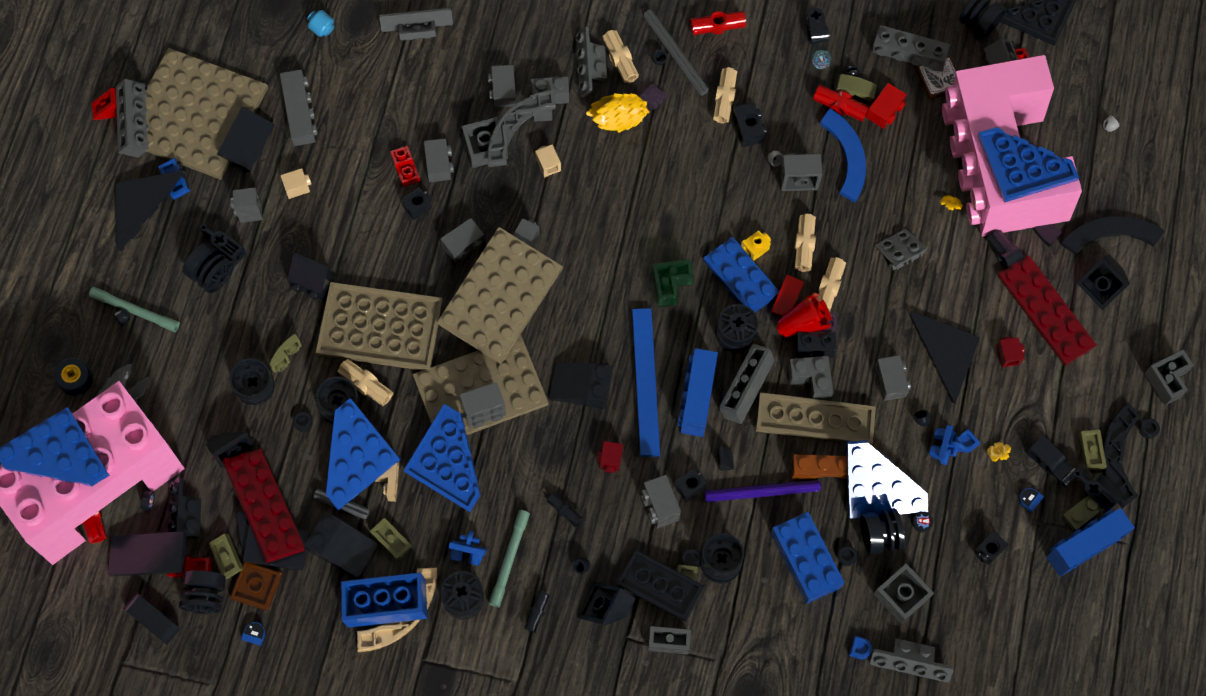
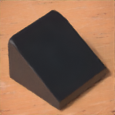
M720 446L717 452L719 470H733L732 451Z

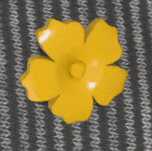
M946 195L940 200L941 205H945L948 210H954V208L961 209L963 206L960 199Z
M1001 442L994 443V446H990L987 449V454L995 462L999 458L1000 460H1007L1011 447L1008 444L1004 445Z

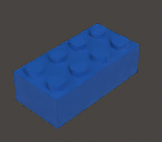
M695 348L694 355L690 354L684 385V390L687 391L683 392L681 408L683 409H680L678 426L681 427L680 433L704 436L718 352Z
M1121 508L1116 511L1111 509L1098 520L1095 519L1088 523L1082 530L1078 529L1072 533L1066 540L1062 539L1050 549L1051 553L1046 558L1061 577L1124 538L1135 527Z
M809 512L772 528L770 534L806 604L842 588L845 582Z
M421 573L341 582L342 621L348 628L427 619L426 579Z

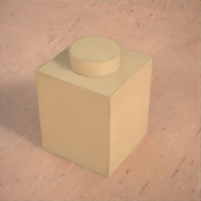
M553 145L542 146L535 151L536 161L544 177L561 171V162Z
M302 168L281 175L289 199L310 192L308 185H311L308 174L304 175Z

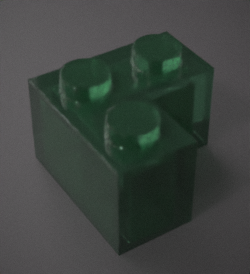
M690 259L653 264L652 276L658 308L677 305L678 293L676 287L693 284L694 275Z

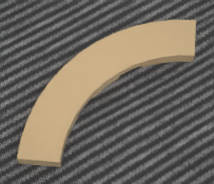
M437 568L417 569V573H421L426 579L427 609L436 588ZM420 620L385 623L372 629L357 631L358 652L372 651L392 644L412 630Z

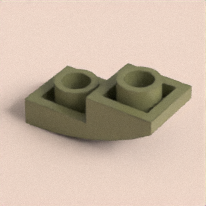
M845 74L839 75L836 86L837 91H845L852 97L857 95L868 102L874 100L877 85L870 81Z
M296 334L288 338L271 359L269 365L274 373L284 370L290 363L288 355L295 354L300 349L299 347L302 346Z

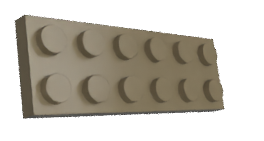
M760 392L756 432L838 442L867 440L872 445L876 406Z

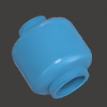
M324 10L313 11L307 18L309 20L308 28L318 37H327L335 27L333 25L334 19Z

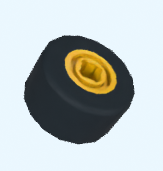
M78 358L63 360L58 364L54 372L55 383L67 395H81L92 384L93 376L91 370L84 361Z

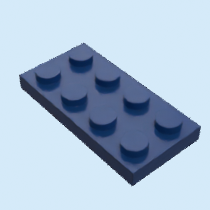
M733 237L703 258L706 265L738 303L748 306L754 312L760 310L779 294V290Z

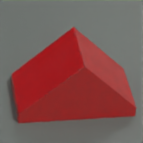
M111 87L92 102L94 120L117 117L115 88Z

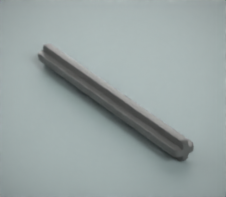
M651 9L645 11L644 18L701 96L707 94L709 88Z

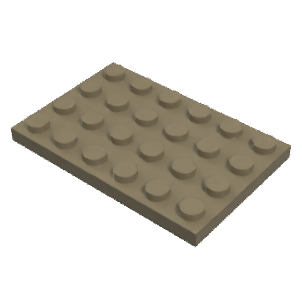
M498 227L437 324L499 364H502L562 271L563 266Z
M330 282L316 355L422 371L430 370L439 327L437 322L441 316L443 298Z
M521 335L502 364H499L478 350L431 367L430 370H423L413 374L431 424L442 406L446 404L462 414L467 435L549 405ZM497 382L505 403L506 415L499 421L493 422L491 420L485 422L481 427L469 428L461 406L460 394Z

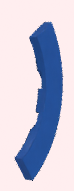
M829 109L821 120L820 125L839 140L847 163L846 180L840 195L856 203L866 176L864 149L851 125L838 113Z

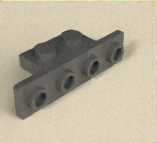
M451 8L383 14L379 16L381 31L399 30L400 40L436 37L435 27L453 24Z
M586 26L576 34L577 72L579 74L578 89L580 90L581 98L586 97L592 92V79L599 81L607 79L605 46L590 43L589 27Z
M895 638L893 643V653L874 649L870 659V665L947 683L950 682L954 671L953 666L934 662L935 647Z

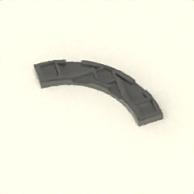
M554 90L533 94L531 97L516 103L502 116L489 142L488 167L507 165L509 143L514 133L525 121L541 112L556 109Z

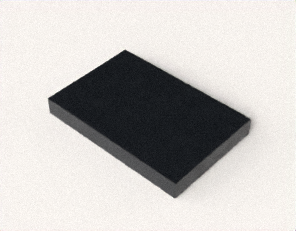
M242 106L217 155L251 172L275 124Z
M249 525L243 562L303 571L306 548L303 552L266 563ZM297 529L305 545L309 537V531Z

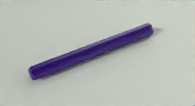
M820 480L707 490L704 493L706 502L818 492L821 490Z

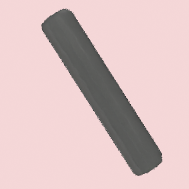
M316 489L313 496L315 500L335 507L327 497L326 491ZM351 501L340 509L363 519H367L370 512L368 508Z

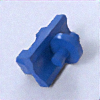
M947 425L946 429L936 428L934 438L936 441H941L942 445H932L930 449V456L940 460L943 465H947L950 455L956 457L957 452H963L964 446L960 444L961 438L955 437L956 433L953 431V426Z
M469 531L468 536L461 534L460 540L466 543L454 540L450 542L451 560L462 561L463 552L471 553L469 564L479 566L487 552V548L472 545V543L478 545L480 543V539L474 537V531Z

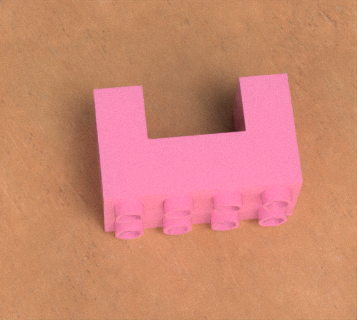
M1045 55L956 71L953 86L945 88L947 103L942 104L943 120L945 125L954 124L955 136L950 137L951 152L953 158L962 157L963 169L958 170L959 184L962 192L970 190L972 203H967L966 205L967 217L970 225H979L981 237L992 235L997 230H1001L1004 233L1070 221L1082 192L1078 179L1075 182L1004 203L978 139L979 132L995 127L1004 130L1003 132L1011 136L1016 135L1020 137L1017 126L1042 122L1044 120L1054 90ZM1071 156V157H1065V158H1068V159L1072 160V161H1073V164H1074V166H1075L1073 156Z
M120 381L73 413V416L110 476L91 487L44 476L39 477L18 471H8L3 468L2 464L0 465V507L24 540L52 565L86 541L77 529V526L132 486L143 480L151 491H155L185 469Z

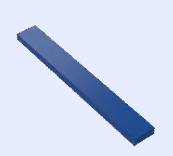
M651 308L632 309L640 457L660 456Z

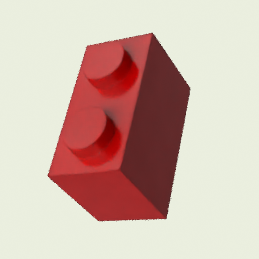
M888 83L868 109L866 118L885 129L888 124L891 125L894 122L897 111L901 112L905 107L907 94Z

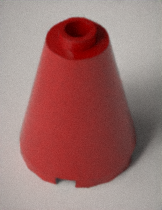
M817 293L810 294L778 320L777 330L779 334L790 337L796 336L797 332H816L830 328L832 324H829V321L832 318L825 301H820L817 298L820 295Z

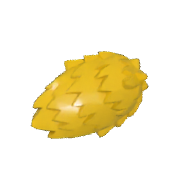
M614 93V95L605 96L601 100L592 103V108L586 114L593 117L592 121L599 124L598 128L619 133L625 129L629 130L637 126L650 111L646 107L647 101H643L641 97L632 93Z

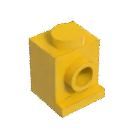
M758 230L748 239L743 240L741 247L755 261L770 249L771 239L765 232L761 233Z

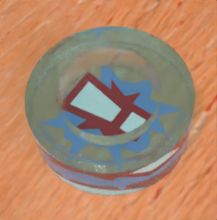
M825 50L815 52L813 56L814 66L819 69L827 68L831 62V55Z

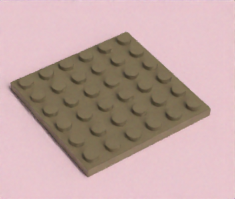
M168 48L148 85V89L145 90L147 94L145 100L147 108L146 123L148 125L147 141L149 142L148 151L146 152L167 160L175 158L180 165L221 180L230 162L218 156L217 152L241 107L243 106L256 113L268 90V85Z

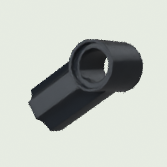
M1001 230L995 231L987 238L989 244L998 254L997 257L1000 264L1005 269L1023 259L1021 250L1016 245H1012Z

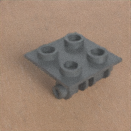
M906 228L875 245L891 262L889 267L892 271H897L904 265H908V261L912 263L915 259L921 258L925 251H927V248Z

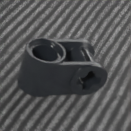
M811 8L806 19L809 43L828 42L829 31L826 26L824 13L820 8Z

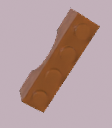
M793 456L792 480H813L821 477L847 479V456Z

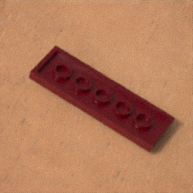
M1030 256L1025 257L998 274L997 277L1064 367L1097 346Z
M257 449L223 459V465L266 563L303 552L305 549L304 544L262 450Z

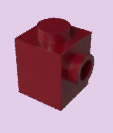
M1004 337L996 346L1002 368L1020 365L1025 359L1023 355L1025 353L1024 345L1020 343L1019 337Z
M603 442V449L598 451L597 456L600 469H603L606 473L619 472L623 444Z

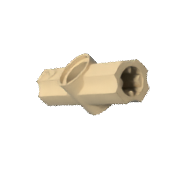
M617 30L606 32L602 39L609 51L612 65L617 67L624 83L634 82L639 74L632 62L628 47L624 46Z
M727 67L721 71L713 118L717 123L724 124L729 122L731 105H733L736 91L737 71L734 68Z
M804 214L799 217L798 233L795 240V269L801 272L810 271L812 267V254L816 241V235H814L816 217L812 214Z
M837 257L830 259L827 271L823 275L818 290L820 296L817 298L820 301H825L829 311L831 310L834 298L837 296L841 284L840 280L846 262Z
M349 359L340 365L337 371L338 374L350 380L361 394L368 395L382 406L391 400L393 392L381 384L371 372L362 370Z

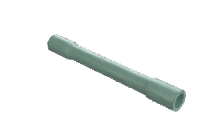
M92 287L89 292V297L126 310L129 313L156 323L160 327L176 332L179 328L180 322L120 299L104 290Z
M518 511L500 573L488 603L493 607L500 608L517 549L530 513L527 511Z

